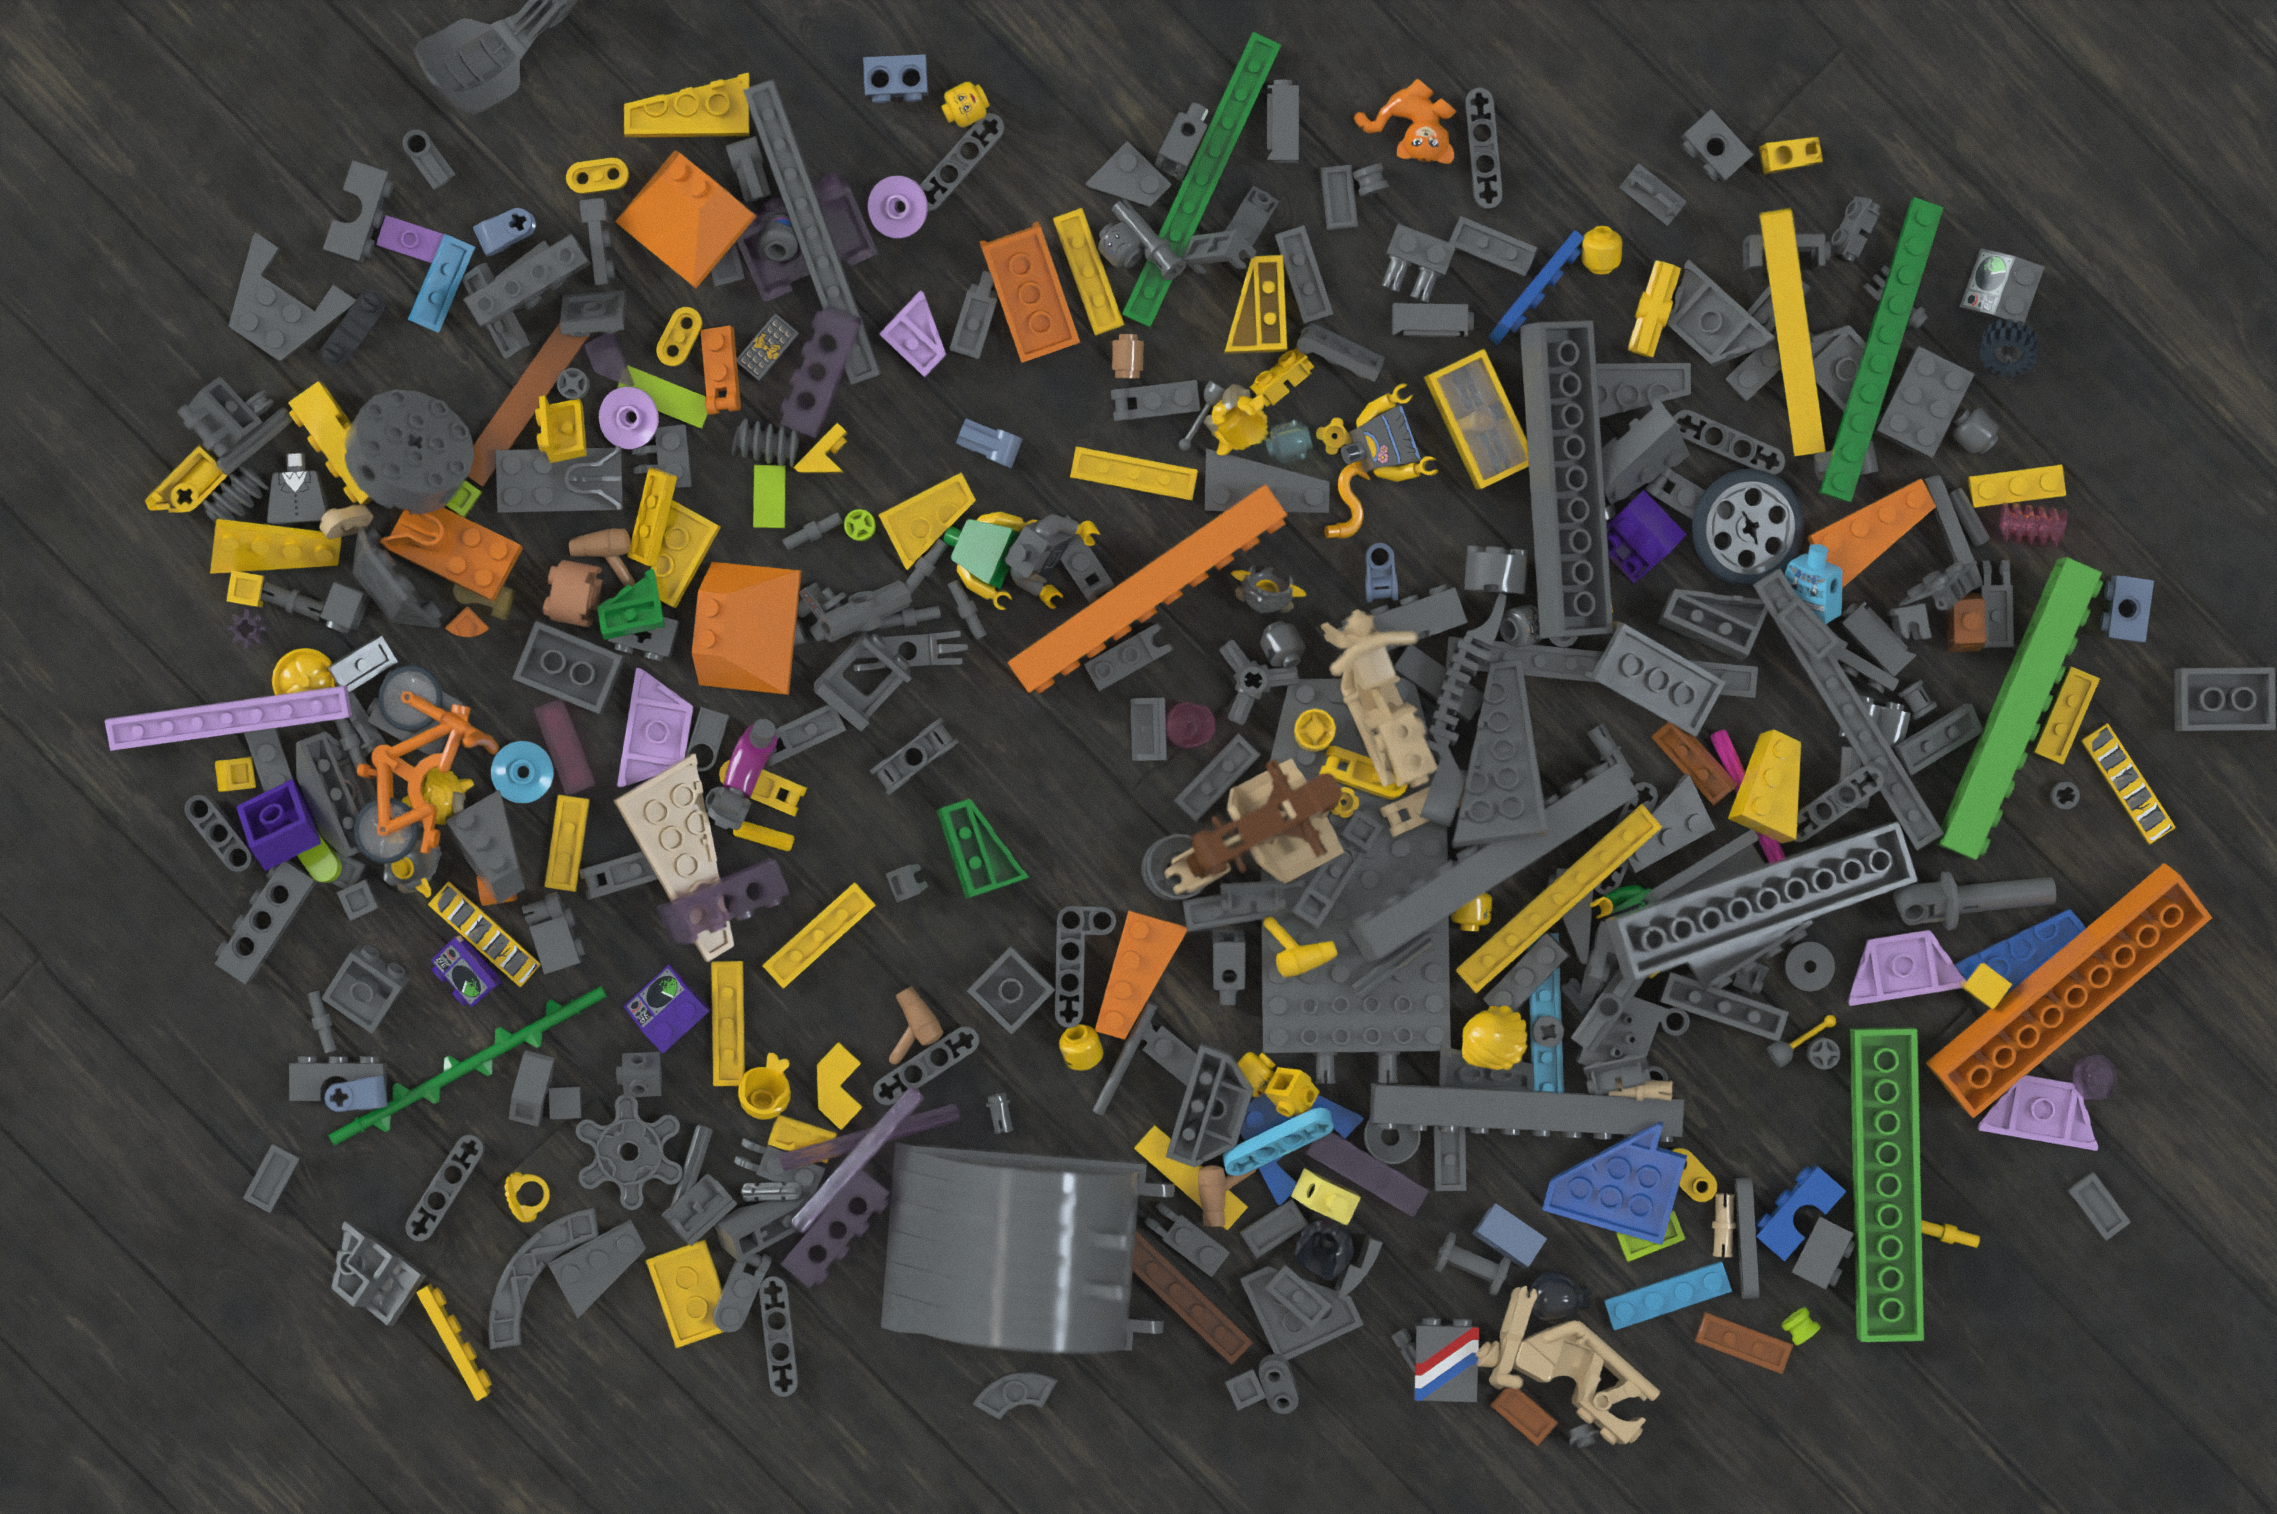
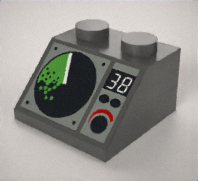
M1980 249L1960 308L1996 321L2002 320L2004 324H2007V319H2013L2012 324L2017 325L2019 320L2023 322L2024 326L2044 266L2016 256Z

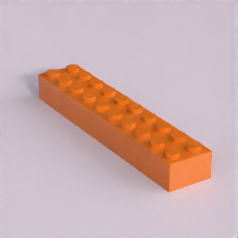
M1263 485L1007 663L1028 693L1034 689L1038 694L1055 683L1052 678L1059 672L1066 676L1081 665L1078 661L1079 658L1087 654L1090 659L1105 649L1106 646L1103 643L1105 640L1112 636L1116 641L1132 629L1129 626L1131 622L1138 618L1142 623L1157 613L1155 606L1160 602L1164 601L1166 605L1170 604L1183 595L1180 590L1182 587L1190 583L1193 588L1209 576L1205 571L1214 565L1219 570L1234 560L1231 553L1240 547L1245 552L1260 542L1257 537L1260 533L1267 529L1269 534L1282 527L1286 524L1283 518L1288 514L1268 485Z
M2163 863L2002 998L1994 1009H1989L1927 1061L1926 1064L1958 1105L1974 1119L2212 919L2211 915L2180 874Z

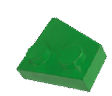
M654 569L645 572L646 577L632 587L627 585L619 591L616 597L609 598L597 607L604 640L665 627Z

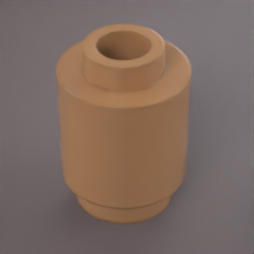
M1119 334V340H1113L1112 370H1115V378H1140V371H1143L1144 341H1138V335Z

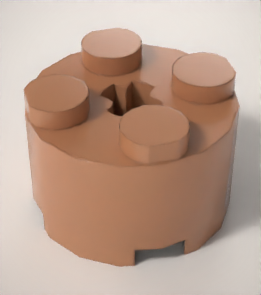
M562 560L558 567L552 566L548 577V583L552 585L550 597L547 596L544 602V615L550 616L552 621L589 628L593 623V620L588 618L590 611L597 610L599 606L602 580L596 579V575L600 574L602 569L598 566Z

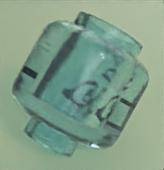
M1298 420L1273 425L1270 430L1271 437L1265 438L1269 455H1276L1277 460L1281 464L1305 459L1309 454V450L1313 449L1308 426H1302Z

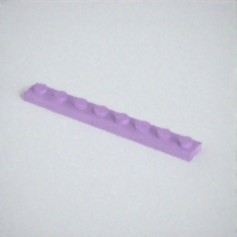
M347 685L108 718L105 720L111 751L349 718L352 716L348 688Z

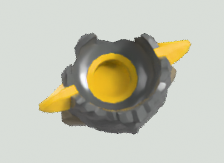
M1252 565L1248 568L1247 572L1242 570L1231 572L1232 576L1241 581V586L1235 589L1236 597L1242 602L1247 601V604L1259 613L1290 612L1294 608L1293 602H1291L1293 597L1306 596V593L1301 588L1294 586L1292 576H1289V579L1285 582L1283 579H1278L1277 576L1273 575V567H1264L1260 573H1255V566Z
M400 833L395 834L391 837V843L383 851L381 857L387 858L399 854L406 848L411 837H403ZM418 837L414 848L406 857L394 863L384 864L383 876L389 885H395L399 891L405 894L418 891L426 897H430L431 889L428 882L436 872L437 863L442 852L440 851L441 847L438 845L436 849L431 848L430 854L422 853L423 838Z

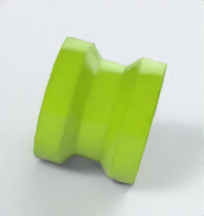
M858 509L847 515L844 528L852 539L864 541L871 538L875 533L876 522L869 512Z
M1806 1307L1794 1312L1781 1324L1785 1331H1789L1793 1335L1792 1341L1796 1346L1808 1340L1821 1328L1816 1321L1810 1319V1312Z

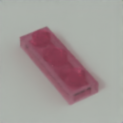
M558 699L533 709L566 795L569 796L597 785L565 701Z

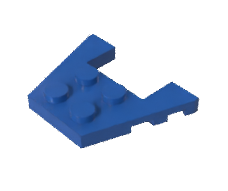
M1263 1093L1260 1097H1254L1250 1101L1240 1133L1244 1141H1247L1297 1116L1286 1117L1276 1110L1274 1103ZM1320 1095L1317 1096L1310 1109H1328L1332 1116L1333 1128L1344 1139L1364 1119L1360 1114ZM1281 1157L1259 1167L1274 1199L1279 1205L1293 1193L1297 1184L1277 1164Z

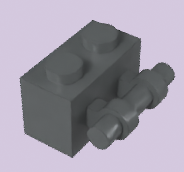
M221 377L201 389L189 406L185 404L177 412L185 420L183 424L190 431L194 430L204 441L203 445L208 451L213 450L219 458L224 456L262 424L261 419Z

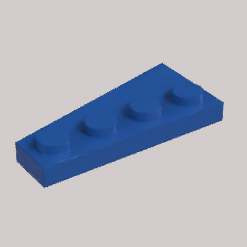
M1574 230L1489 335V340L1498 346L1510 330L1515 333L1527 319L1523 314L1528 307L1534 310L1545 297L1541 291L1547 284L1553 287L1564 274L1560 270L1566 261L1572 264L1582 252V249L1578 247L1584 239L1581 234Z
M2066 909L1955 963L1954 966L1968 980L1979 964L1985 963L2012 984L2002 997L2004 998L2084 931L2086 927L2071 909Z

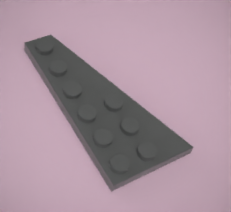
M1522 660L1490 664L1476 739L1465 784L1464 797L1459 813L1458 826L1453 842L1454 847L1547 836L1548 834Z

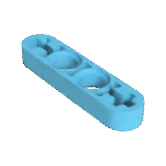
M1326 1108L1309 1110L1229 1149L1223 1154L1226 1172L1233 1176L1246 1174L1329 1134L1334 1127L1330 1111Z

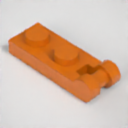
M729 325L700 330L707 413L709 415L719 414L720 410L728 409L730 412L738 411L741 408L734 328ZM727 390L726 397L719 398L718 391Z

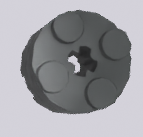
M1467 546L1464 589L1480 592L1525 594L1529 551L1519 549L1506 550L1502 547Z

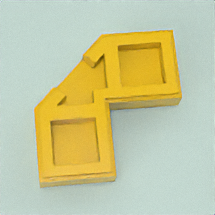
M838 1042L817 1064L818 1109L842 1130L862 1106L840 1085L853 1073L861 1062Z

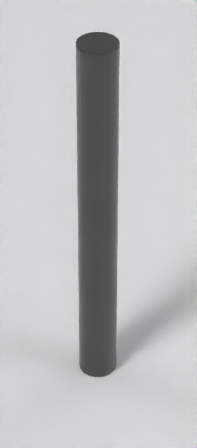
M1146 1001L1093 1108L1095 1113L1104 1115L1158 1007L1155 1003Z

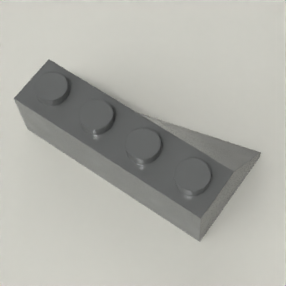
M1446 584L1430 589L1431 596L1419 600L1416 594L1399 600L1401 607L1389 610L1388 605L1370 611L1374 618V627L1380 633L1414 632L1417 635V640L1465 624L1467 620L1456 588L1448 590ZM1347 619L1341 621L1343 627L1338 628V631H1344V627L1349 625ZM1405 644L1386 645L1385 648L1388 651Z

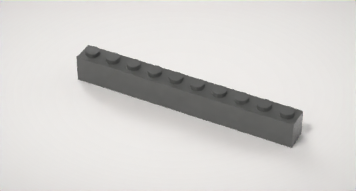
M1371 1083L1370 1121L1378 1123L1377 1128L1396 1129V1124H1408V1130L1427 1131V1125L1439 1126V1131L1458 1132V1127H1470L1471 1133L1488 1134L1489 1128L1501 1129V1134L1519 1135L1521 1129L1532 1130L1533 1136H1550V1131H1563L1562 1137L1581 1138V1132L1593 1133V1138L1612 1139V1134H1624V1139L1661 1121L1664 1124L1659 1142H1673V1137H1682L1684 1099L1679 1097H1672L1671 1101L1643 1098V1101H1637L1636 1097L1609 1096V1094L1596 1095L1595 1093Z

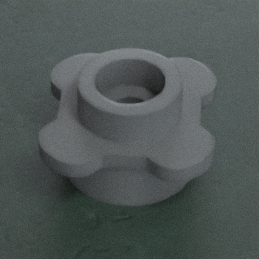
M1592 1423L1570 1430L1569 1433L1572 1438L1570 1439V1446L1577 1445L1578 1448H1584L1596 1443L1595 1438L1599 1436V1430H1595Z

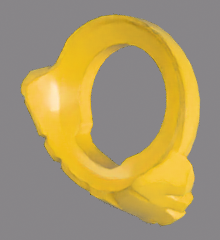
M514 1172L505 1181V1196L507 1197V1202H509V1208L520 1222L528 1223L534 1221L537 1214L549 1202V1187L545 1180L537 1175H522L520 1172ZM529 1181L540 1184L544 1192L542 1201L533 1207L520 1205L516 1198L517 1191L520 1190L524 1183Z

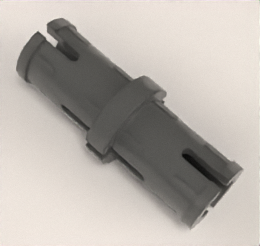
M268 581L265 583L262 590L267 592L261 593V601L286 608L285 611L288 613L297 612L320 621L322 612L319 611L323 610L325 602L301 595L300 591L296 589L290 591Z

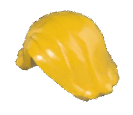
M1490 1006L1488 1011H1481L1479 1014H1476L1463 1029V1058L1468 1064L1493 1070L1511 1069L1513 1064L1521 1061L1522 1054L1525 1053L1527 1048L1525 1044L1527 1041L1525 1020H1521L1519 1012L1513 1013L1509 1006Z

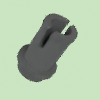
M1006 1093L988 1096L986 1107H990L994 1134H1000L1001 1131L1005 1133L1014 1130L1008 1107L1010 1098H1007Z

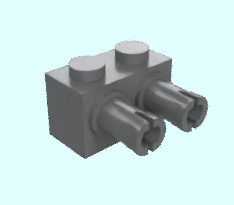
M1397 224L1385 255L1390 259V263L1381 286L1388 289L1393 279L1394 283L1391 290L1400 292L1407 268L1411 266L1416 267L1420 272L1410 297L1417 300L1421 290H1423L1420 301L1429 303L1437 278L1445 276L1456 245Z

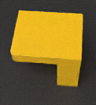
M232 571L226 601L262 608L263 601H260L264 576Z
M1980 963L1967 981L1963 980L1959 986L1988 1008L1994 1009L2012 984L1985 963Z

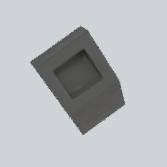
M1253 185L1225 232L1237 230L1253 247L1280 201Z
M525 1050L511 1097L510 1120L539 1127L543 1115L545 1095L552 1082L555 1058Z

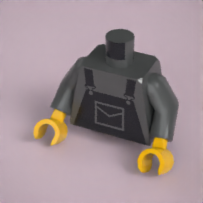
M1055 514L1027 524L1014 545L1010 548L1005 562L1011 566L1010 573L1014 583L1034 596L1039 594L1040 599L1049 608H1056L1050 599L1054 595H1059L1063 598V595L1053 585L1043 586V583L1048 581L1075 534H1079L1085 545L1092 546L1095 544L1090 534H1100L1096 526L1091 521H1084L1078 525V521Z

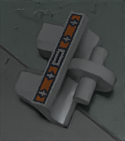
M815 582L799 592L801 596L799 597L797 614L803 618L813 612L818 620H820L821 615L843 606L840 602L847 596L844 592L835 596L829 587L822 591ZM818 622L810 627L811 633L817 641L826 639L820 630Z

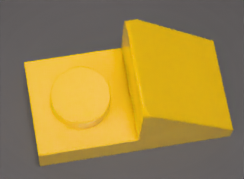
M836 423L794 468L799 473H844L826 455L830 451L836 454L845 445L847 440L843 437L847 432Z

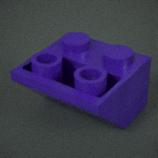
M1643 490L1606 524L1608 557L1635 584L1669 554L1687 534Z

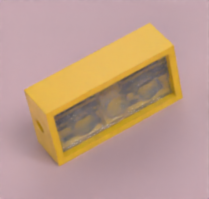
M1485 349L1424 377L1476 490L1482 489L1529 466L1527 439Z

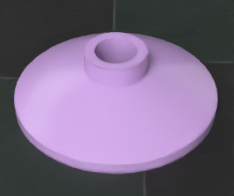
M887 177L877 183L870 193L868 200L870 220L879 232L888 237L904 238L911 236L921 228L927 216L928 204L926 195L922 188L908 177ZM900 201H903L906 205L904 212L898 210L897 205Z
M621 387L609 393L603 400L599 410V424L604 436L615 446H620L624 449L638 448L648 443L656 433L659 422L658 410L653 399L643 390L636 387ZM631 411H633L637 416V419L634 423H632L629 420V414Z

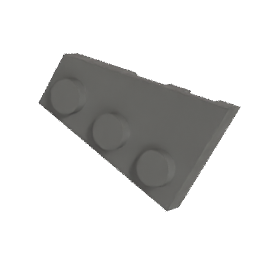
M1685 773L1678 781L1679 784L1669 794H1665L1659 801L1660 804L1651 812V815L1660 823L1662 828L1626 859L1632 872L1636 873L1715 830L1689 774Z
M1440 1046L1439 1086L1533 1091V1064L1519 1062L1513 1064L1509 1070L1476 1067L1465 1061L1462 1056V1050Z
M630 1219L548 1263L577 1319L646 1250V1247Z

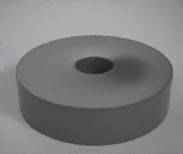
M1806 941L1795 945L1787 953L1784 961V971L1789 982L1796 988L1804 991H1817L1824 988L1833 978L1835 961L1831 952L1825 946L1816 942ZM1809 960L1815 964L1812 972H1806L1804 969V964Z

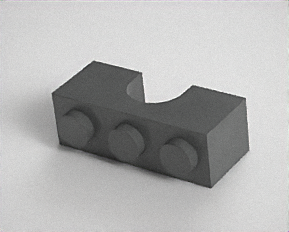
M352 160L343 190L359 197L362 203V212L359 218L351 223L333 220L323 248L324 250L360 263L364 262L365 257L370 258L375 244V240L371 239L374 228L379 229L384 218L385 211L381 210L384 198H390L394 187V181L391 180L392 175L389 172Z
M298 1056V1062L289 1063V1101L324 1100L325 1086L332 1076H340L350 1082L356 1081V1079L384 1075L387 1098V1062H379V1056H360V1062H348V1056H329V1062H317V1056Z

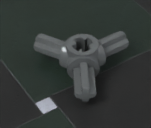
M1234 640L1228 641L1219 649L1222 656L1236 673L1233 676L1237 682L1234 689L1238 693L1229 712L1228 719L1237 724H1245L1255 699L1260 700L1263 693L1270 692V687L1299 683L1297 666L1290 669H1285L1284 667L1267 669V665H1259L1256 660L1250 662ZM1248 672H1251L1253 675L1260 674L1262 680L1258 681L1261 683L1259 688L1256 689L1254 686L1248 688L1245 685L1244 681L1248 680L1245 678V675Z

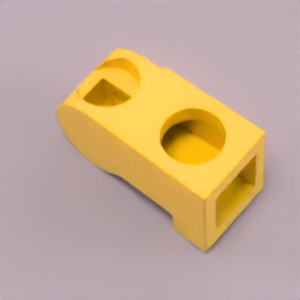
M1819 137L1772 142L1759 147L1764 174L1823 162Z

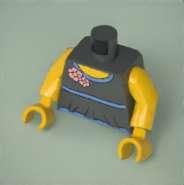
M1407 384L1398 385L1394 389L1393 394L1387 393L1370 402L1356 420L1357 428L1350 431L1353 443L1341 448V454L1346 464L1360 461L1364 472L1373 471L1377 477L1394 482L1419 477L1420 473L1428 476H1434L1438 473V470L1426 471V463L1436 459L1428 456L1421 460L1401 404L1396 406V402L1407 403L1412 399L1413 394L1406 399H1402L1398 394L1399 389L1407 386Z

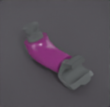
M767 719L757 720L746 729L737 742L723 784L725 788L718 789L707 815L715 820V825L724 829L732 828L739 830L751 805V801L747 798L752 796L758 778L777 744L775 725Z

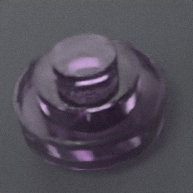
M2095 1054L2083 1057L2076 1063L2073 1070V1082L2080 1096L2086 1100L2098 1101L2108 1098L2114 1092L2117 1075L2110 1060L2102 1055Z

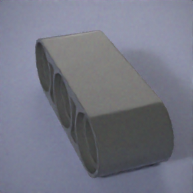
M195 795L188 799L185 804L187 818L226 867L235 872L250 869L255 864L256 857L251 851L248 841L217 802L208 795ZM199 800H203L208 805V812L202 818L198 817L194 812V806ZM219 824L225 826L228 832L227 838L223 842L217 841L213 835L214 828ZM237 849H242L247 854V861L243 866H238L233 861V853Z

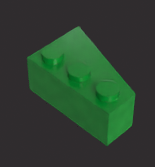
M971 799L936 810L966 898L1029 878Z

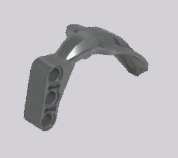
M529 0L517 14L498 20L493 24H486L466 18L460 19L445 29L418 41L415 46L416 57L430 82L456 107L468 114L482 113L514 95L520 86V60L536 37L548 28L550 29L561 22L571 12L578 0Z

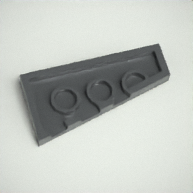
M1691 363L1596 364L1599 418L1648 406L1656 398L1663 402L1691 394Z
M1206 448L1205 511H1227L1267 484L1286 513H1329V481L1229 454L1220 456L1216 451Z

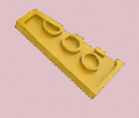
M749 73L724 81L723 79L710 82L711 84L697 88L681 89L680 92L669 95L662 94L624 104L625 137L750 136V108L743 91L750 87Z

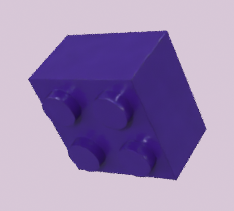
M292 779L236 806L249 847L265 871L321 844L306 799Z

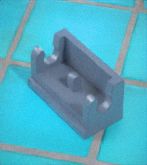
M1496 1203L1492 1208H1489L1472 1233L1503 1256L1511 1257V1261L1522 1269L1529 1267L1547 1240L1543 1235Z

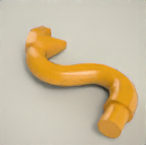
M1360 461L1347 465L1341 471L1338 479V491L1341 498L1351 509V519L1345 523L1325 526L1324 534L1326 538L1337 537L1338 539L1351 537L1362 525L1364 517L1363 507L1350 488V480L1356 474L1366 480H1370L1367 472H1364Z

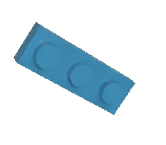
M447 234L443 235L408 320L439 333L473 254L474 246Z

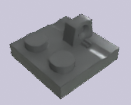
M625 290L563 295L560 319L561 334H570L571 337L589 336L590 332L601 331L602 333L610 334L618 330H624L626 311Z

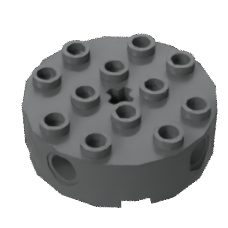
M398 389L375 395L360 409L348 430L345 443L346 454L344 455L346 468L362 491L378 504L391 509L394 505L401 509L410 510L409 513L425 514L444 508L457 495L469 476L475 457L469 429L444 401L437 400L418 391Z

